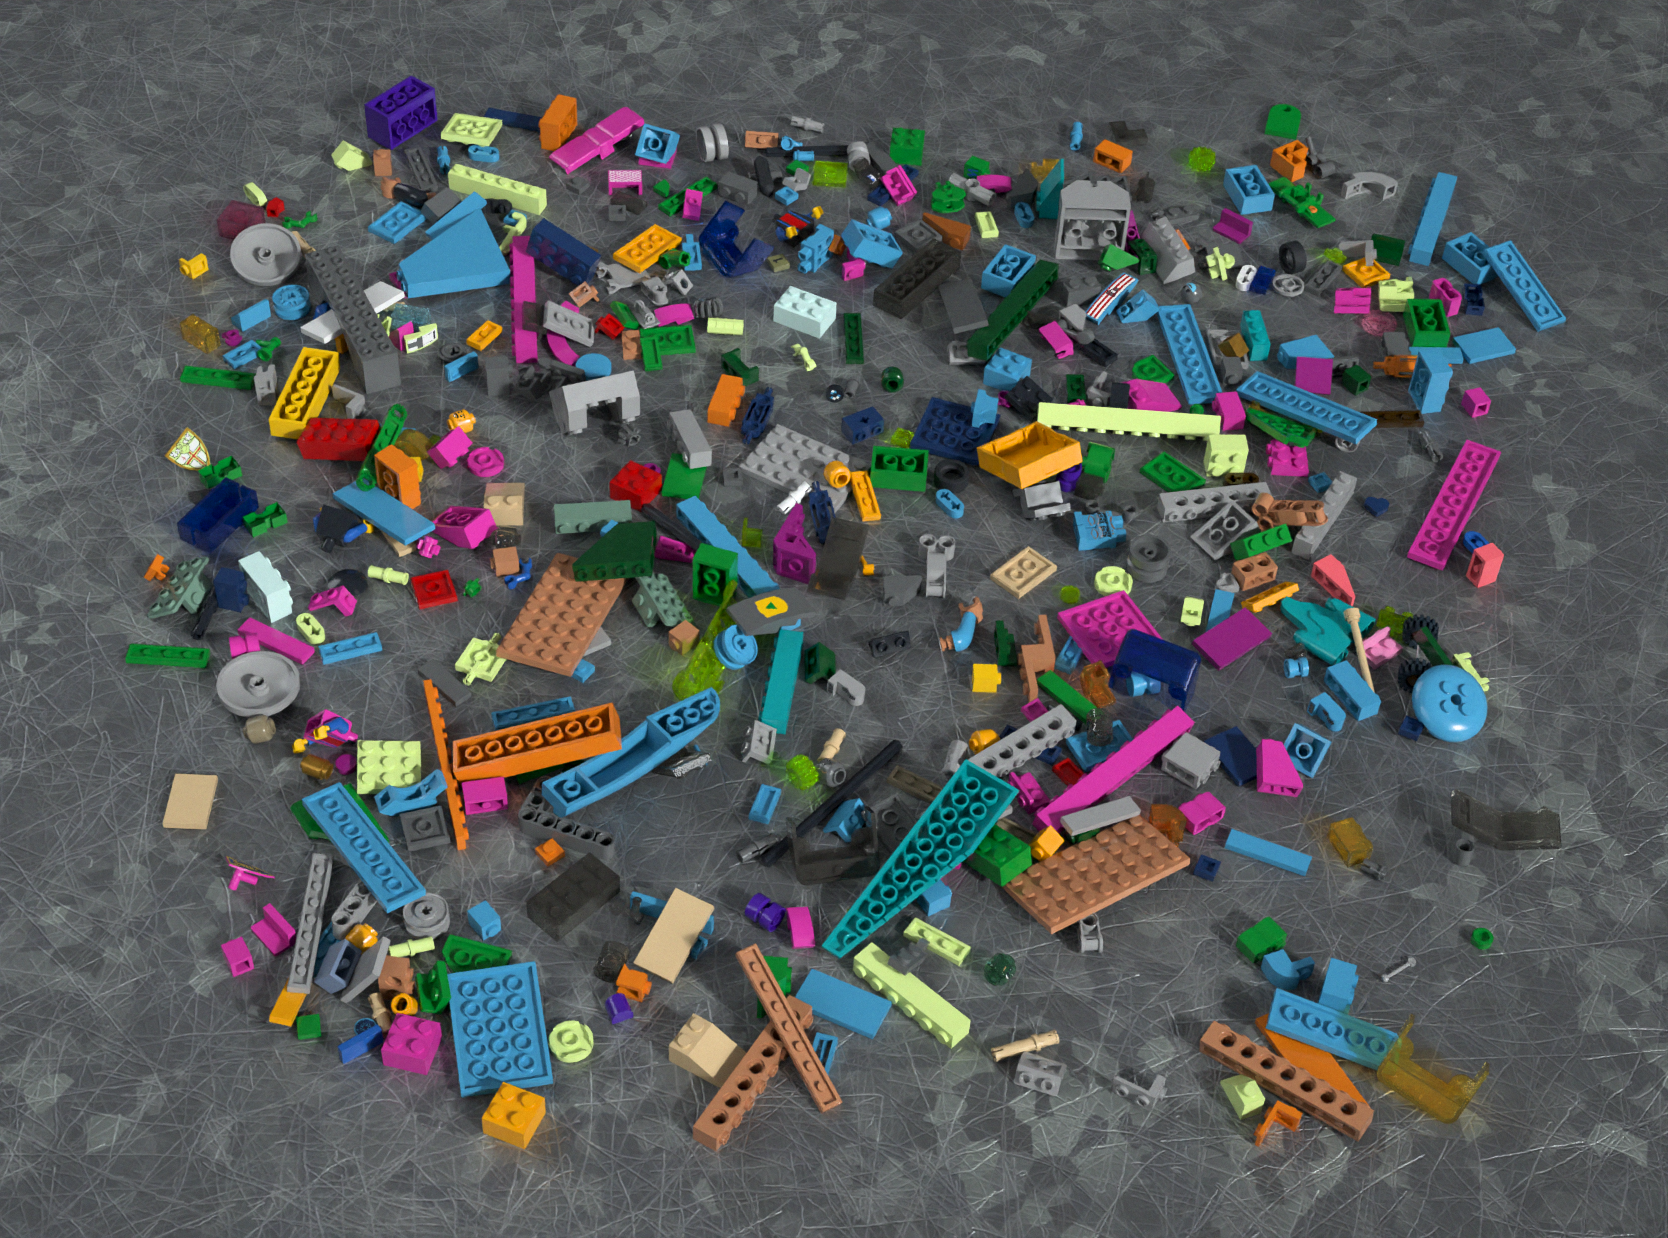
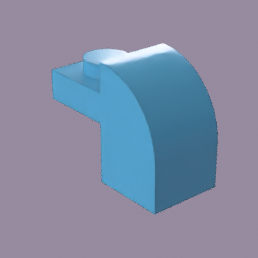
M1284 949L1264 955L1261 970L1274 986L1284 990L1297 989L1299 980H1305L1312 975L1315 962L1311 956L1291 962Z

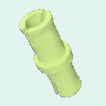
M371 565L368 569V577L381 579L386 583L395 582L406 585L409 579L408 573L394 571L390 567L385 569Z
M429 936L414 941L408 939L405 943L389 946V956L403 957L410 955V957H413L416 953L434 950L433 938Z

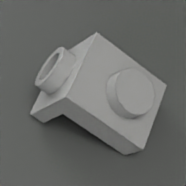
M797 168L794 177H784L782 184L795 192L797 190H806L811 174L801 168Z

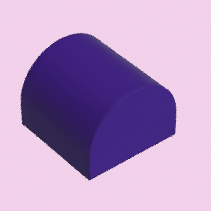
M618 993L607 998L605 1009L612 1025L633 1018V1012L624 994Z

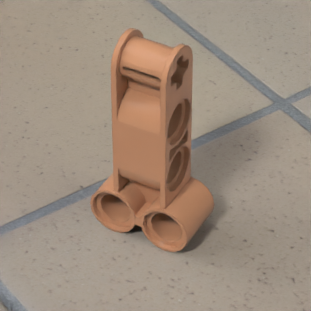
M1264 492L1258 495L1252 506V512L1259 517L1257 524L1262 531L1272 528L1274 525L1285 523L1294 526H1321L1328 521V517L1324 513V503L1322 501L1274 500L1270 494Z

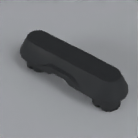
M758 156L754 161L755 174L760 192L768 197L773 194V179L768 160Z
M490 198L485 199L487 204L481 209L483 214H508L512 210V203L507 199Z

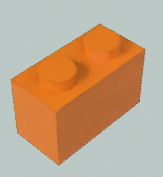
M1104 139L1095 148L1093 162L1121 174L1131 164L1133 151Z

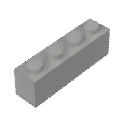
M691 409L669 412L667 428L668 431L672 432L673 441L677 442L678 451L682 452L684 462H687L690 469L711 466L712 450Z

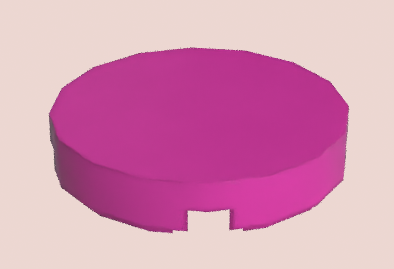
M489 447L477 448L469 454L467 467L476 476H494L503 469L504 457L495 448L494 450L489 449Z

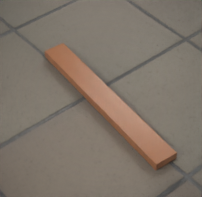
M755 943L736 952V958L821 1114L840 1105L842 1100L757 944Z

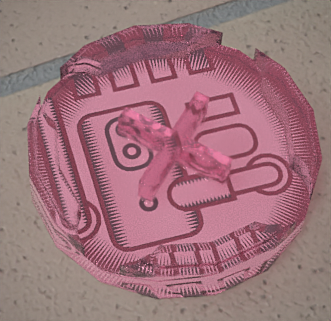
M1371 310L1362 319V327L1366 332L1382 337L1383 332H1395L1397 320L1389 312H1386V314L1382 313V310Z

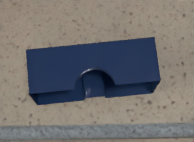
M1464 283L1462 298L1465 315H1483L1485 303L1480 284Z

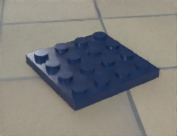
M931 397L910 442V449L929 450V454L980 467L977 447L991 442L1000 422L1001 414H996L995 424L983 423L979 428L972 427L973 413H971L970 406Z

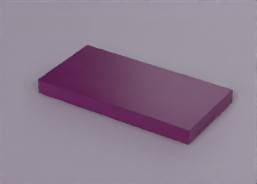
M1245 607L1194 639L1191 645L1219 671L1269 639L1272 633Z

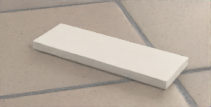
M381 281L364 290L376 314L405 297L404 291ZM332 309L300 327L301 333L324 344L343 334Z

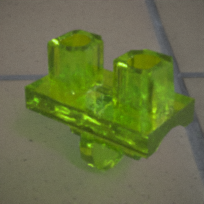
M1385 606L1379 612L1376 626L1381 628L1388 626L1391 628L1389 636L1393 637L1394 632L1402 634L1404 621L1408 620L1410 616L1413 618V614L1409 612H1403L1402 615L1396 614L1393 607Z

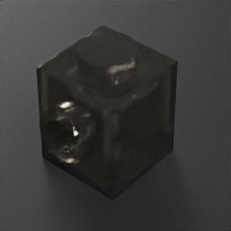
M1083 471L1076 481L1074 495L1086 500L1096 501L1098 496L1101 497L1105 489V486H1103L1104 478Z

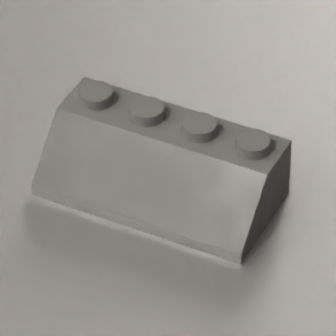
M1167 217L1151 222L1141 234L1140 239H1144L1157 254L1156 273L1162 283L1165 285L1195 273L1194 259Z

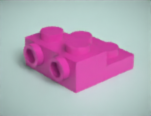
M1271 439L1270 444L1266 446V455H1269L1267 467H1270L1271 475L1308 477L1309 469L1306 447L1290 446L1289 443L1286 445L1276 439Z

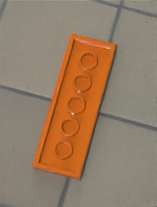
M1269 1013L1256 1018L1255 1024L1279 1057L1286 1058L1298 1068L1306 1069L1310 1075L1327 1081L1335 1089L1345 1091L1358 1102L1367 1104L1329 1052L1266 1029ZM1303 1088L1304 1091H1311L1308 1088ZM1325 1099V1100H1322V1101L1325 1102V1103H1330V1102H1331V1101L1326 1100V1099ZM1343 1111L1344 1114H1351L1349 1111Z

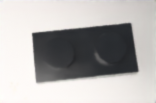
M1095 338L1094 341L1088 344H1080L1082 352L1104 367H1107L1118 358L1117 353Z

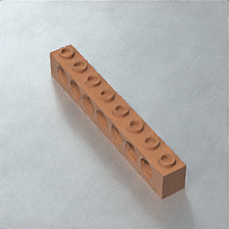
M789 995L786 999L802 1029H808L814 1019L812 1016V1006ZM771 1020L693 1126V1139L714 1151H717L721 1145L727 1143L732 1129L740 1125L744 1112L752 1108L757 1094L763 1093L767 1080L775 1076L780 1062L785 1061L789 1056L783 1042L777 1040L780 1037Z
M1213 1021L1200 1039L1199 1051L1238 1074L1255 1080L1261 1087L1358 1142L1372 1122L1374 1110L1366 1103L1358 1102L1345 1091L1335 1089L1327 1081L1310 1075L1306 1069L1294 1066L1286 1058L1278 1057L1265 1046L1255 1044L1247 1036L1239 1035L1223 1023L1220 1024ZM1223 1044H1230V1045H1232V1046L1227 1047V1046H1224ZM1242 1055H1250L1251 1057L1246 1058ZM1262 1066H1269L1271 1068L1265 1069ZM1282 1077H1288L1290 1080H1284ZM1303 1088H1308V1089H1310L1311 1091H1308V1092H1307V1091H1303L1302 1089H1303ZM1325 1099H1326V1100H1329V1101H1331V1102H1330V1103H1325V1102H1323L1322 1100H1325ZM1343 1111H1349L1351 1114H1344Z

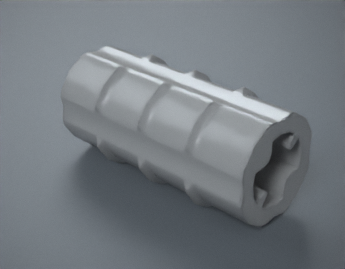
M951 741L941 774L942 778L946 781L952 778L964 762L968 745L964 741Z

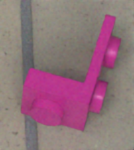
M847 247V258L850 262L842 264V278L844 281L863 277L865 269L864 260L860 257H853Z
M342 585L321 593H315L310 599L308 609L313 611L334 604L345 616H350L353 613L357 600Z

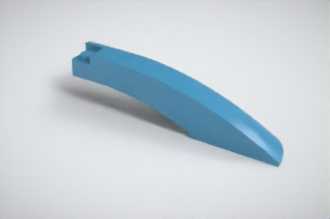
M710 687L647 716L643 723L621 739V750L596 755L577 767L542 782L541 795L554 807L553 813L562 818L622 789L669 759L710 726L719 715L720 699L718 694Z

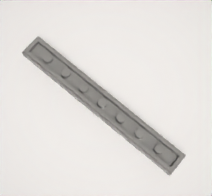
M312 853L287 992L310 994L334 855Z

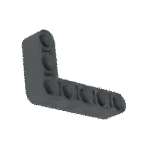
M540 777L518 812L520 831L545 841L553 838L560 846L599 859L609 860L615 855V837L612 833L564 817L561 818L548 812L551 804L541 795L542 782L551 779V777Z

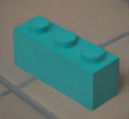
M1243 311L1240 329L1244 342L1250 350L1248 351L1250 361H1267L1271 344L1261 311Z

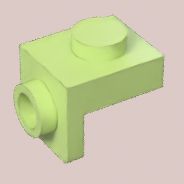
M1186 596L1181 622L1188 626L1200 625L1204 600Z

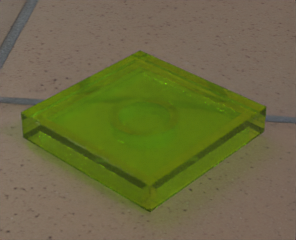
M815 161L813 185L846 188L848 163Z

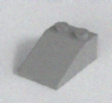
M1232 500L1191 536V539L1211 558L1217 560L1233 552L1230 545L1231 542L1261 532L1257 522Z

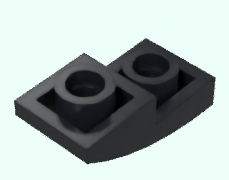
M1112 382L1109 408L1127 409L1130 384Z

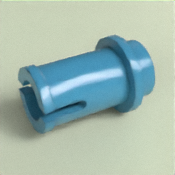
M794 151L793 161L813 162L814 151Z

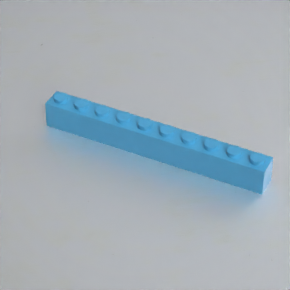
M693 496L676 504V518L693 536L704 544L738 553L737 586L748 598L780 589L779 585L771 580L768 573L761 569L757 561L752 559L747 550L737 542L735 536L727 531L725 525L717 520L715 514L706 508L703 501ZM798 619L796 625L780 627L778 632H780V629L793 630L801 626V619Z

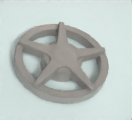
M1281 274L1273 279L1272 287L1275 293L1294 297L1303 292L1304 282L1295 275ZM1293 280L1297 281L1300 285H1295ZM1275 282H1276L1277 284L1281 285V287L1278 288V287L1275 285Z

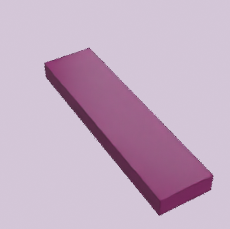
M250 617L237 630L238 635L243 637L246 634L258 633L260 645L302 665L315 653L314 647Z

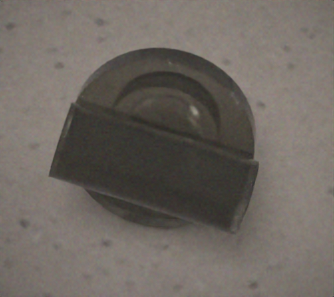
M1300 642L1286 650L1284 654L1289 659L1297 660L1298 658L1306 657L1307 649Z

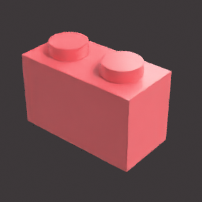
M1493 542L1474 549L1466 577L1477 588L1495 582L1504 554Z

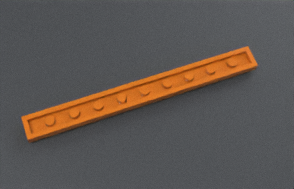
M431 679L423 680L440 769L448 786L445 789L456 845L458 850L466 849L465 840H469L467 827L463 828L462 825L466 822L464 811H459V808L462 807L460 795H456V791H459L457 779L452 778L454 776L453 763L449 764V760H452L450 747L446 748L445 746L448 744L447 732H442V729H445L444 718L439 717V714H442L440 702H436V699H439L437 687H433Z

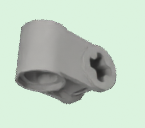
M658 276L640 283L643 294L648 297L654 306L664 307L668 304V298L666 297L667 286L664 285Z
M1094 912L1078 921L1077 935L1080 953L1093 950L1103 951V937L1100 932L1099 918Z

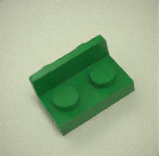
M436 961L428 974L417 973L415 980L420 1011L442 1014L451 999L445 961Z

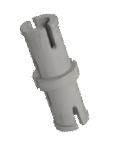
M793 115L791 119L793 121L791 126L820 133L824 130V123L813 121L811 118L805 119Z

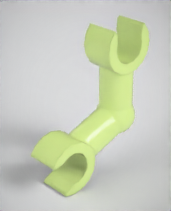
M799 344L791 346L795 350L793 356L802 355L807 372L816 367L806 347H801Z

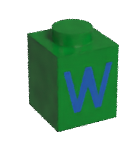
M972 155L964 165L963 177L977 180V176L990 175V162Z

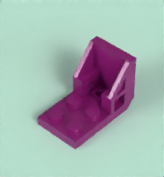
M796 503L773 540V569L777 575L812 586L815 581L816 553L803 536L804 527H802L805 514L803 513V505Z

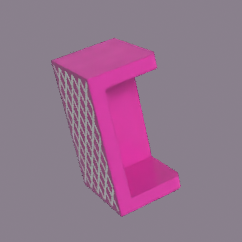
M608 170L609 195H612V188L639 187V195H642L641 170Z

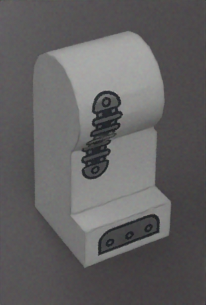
M840 669L828 680L827 693L832 696L837 693L847 699L850 705L860 706L864 702L865 686Z

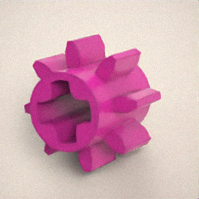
M425 535L424 539L419 538L416 547L419 549L418 554L428 558H432L433 554L438 556L441 549L437 545L439 540Z

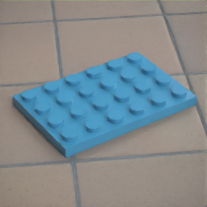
M535 961L447 974L451 993L449 1002L461 1098L496 1093L503 1082L521 1089L553 1084Z

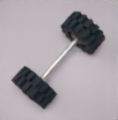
M1417 614L1413 615V618L1410 616L1403 624L1402 640H1404L1405 644L1408 643V647L1414 646V649L1417 650L1416 661H1413V658H1410L1409 662L1405 660L1403 664H1400L1397 682L1399 687H1403L1404 691L1409 690V693L1413 692L1416 680L1426 670L1431 668L1430 662L1426 664V660L1420 661L1421 648L1413 637L1421 628L1426 626L1436 641H1438V623H1435L1436 620L1434 618L1430 620L1428 615L1426 618H1424L1423 614H1420V617Z

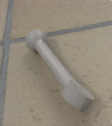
M1410 957L1405 964L1388 974H1382L1380 977L1381 981L1388 982L1390 977L1408 966L1414 967L1416 959Z

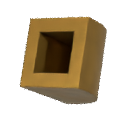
M1240 333L1227 337L1217 345L1220 351L1227 357L1241 358L1250 351Z

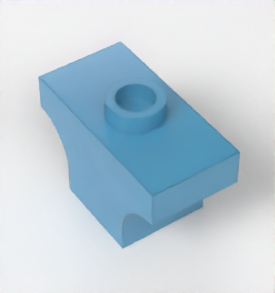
M978 389L976 402H972L971 413H973L972 427L979 428L983 423L995 424L999 398L990 397L986 394L985 390Z

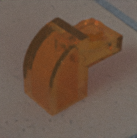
M1101 660L1084 666L1080 675L1081 687L1085 697H1090L1093 704L1100 710L1116 703V699L1107 685L1111 676Z
M1151 804L1148 816L1149 823L1161 834H1167L1168 840L1178 847L1179 842L1183 841L1186 825L1185 815L1181 810L1172 805Z

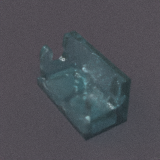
M396 303L391 318H394L391 324L392 329H396L411 321L414 333L419 332V327L431 324V312L428 308Z

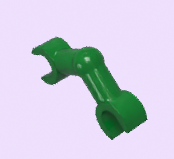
M308 211L306 217L300 221L292 220L291 217H284L285 222H282V227L286 229L292 227L305 228L307 224L318 220L317 213L311 216V211Z

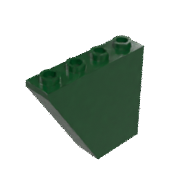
M655 521L616 524L572 564L575 582L652 576L658 537Z

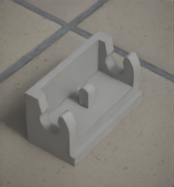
M269 365L266 372H262V366H259L256 376H254L258 405H276L279 389L275 365Z

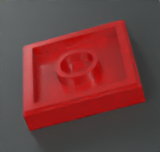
M448 570L410 578L419 610L458 601Z

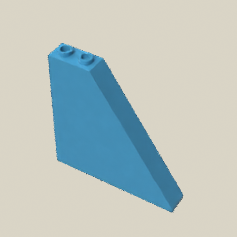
M477 209L399 263V270L396 271L397 280L401 281L402 291L406 293L407 297L415 298L507 285L510 282V269L482 210Z

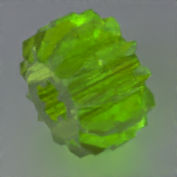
M1206 146L1193 147L1188 156L1189 166H1192V169H1198V171L1202 170L1205 172L1206 170H1211L1216 162L1215 152L1212 151V148H1206Z
M796 755L786 763L785 771L791 783L797 789L804 791L819 781V773L816 771V766L813 765V761H810L808 756Z

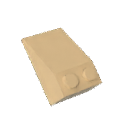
M487 483L484 495V508L490 510L496 526L523 525L525 483Z
M694 1013L669 1045L670 1062L719 1088L724 1085L746 1054L741 1047L713 1023Z

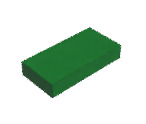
M612 301L610 307L623 327L638 330L640 324L627 304Z
M658 337L640 338L644 370H663Z

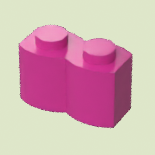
M1440 278L1433 280L1429 299H1441L1445 315L1449 317L1458 314L1462 296L1452 287V284L1447 279Z
M1210 792L1200 793L1193 801L1184 802L1179 806L1176 819L1195 835L1208 826L1220 821L1224 817L1226 807Z

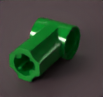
M672 248L659 256L658 260L661 267L667 270L671 267L688 266L691 256L685 251H678Z

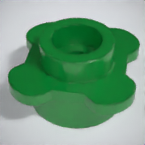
M476 578L474 581L469 580L464 585V597L469 595L472 598L479 593L482 588L478 583L480 581L479 578Z

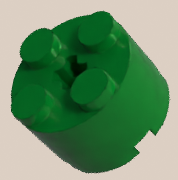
M1089 442L1087 448L1088 455L1084 456L1082 461L1081 477L1106 483L1112 469L1111 464L1112 460L1114 461L1115 448Z

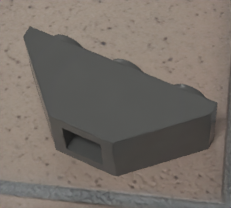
M1026 168L1022 174H1019L1017 183H1014L1011 192L1007 193L1006 202L1008 210L1015 209V205L1018 202H1025L1030 206L1035 200L1038 191V181L1029 169Z

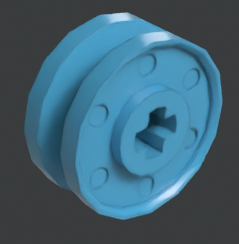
M286 285L278 288L273 293L274 311L279 318L296 320L305 317L311 310L309 292L303 286Z
M732 625L720 632L714 640V650L717 658L729 669H741L755 660L758 647L754 636H745L737 625Z

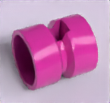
M258 633L246 634L245 638H242L240 635L229 637L232 660L246 653L260 651Z

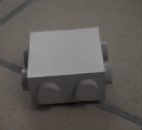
M1185 732L1181 738L1178 737L1174 741L1170 750L1167 749L1162 755L1161 760L1163 764L1161 770L1197 789L1201 783H1206L1212 771L1215 772L1220 765V751Z

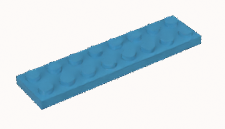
M1191 305L1158 306L1160 310L1156 314L1188 405L1212 403V401H1215L1216 393L1223 392Z
M1258 371L1236 389L1239 397L1353 444H1357L1377 425V419Z
M340 782L302 799V805L386 913L426 895L422 884Z

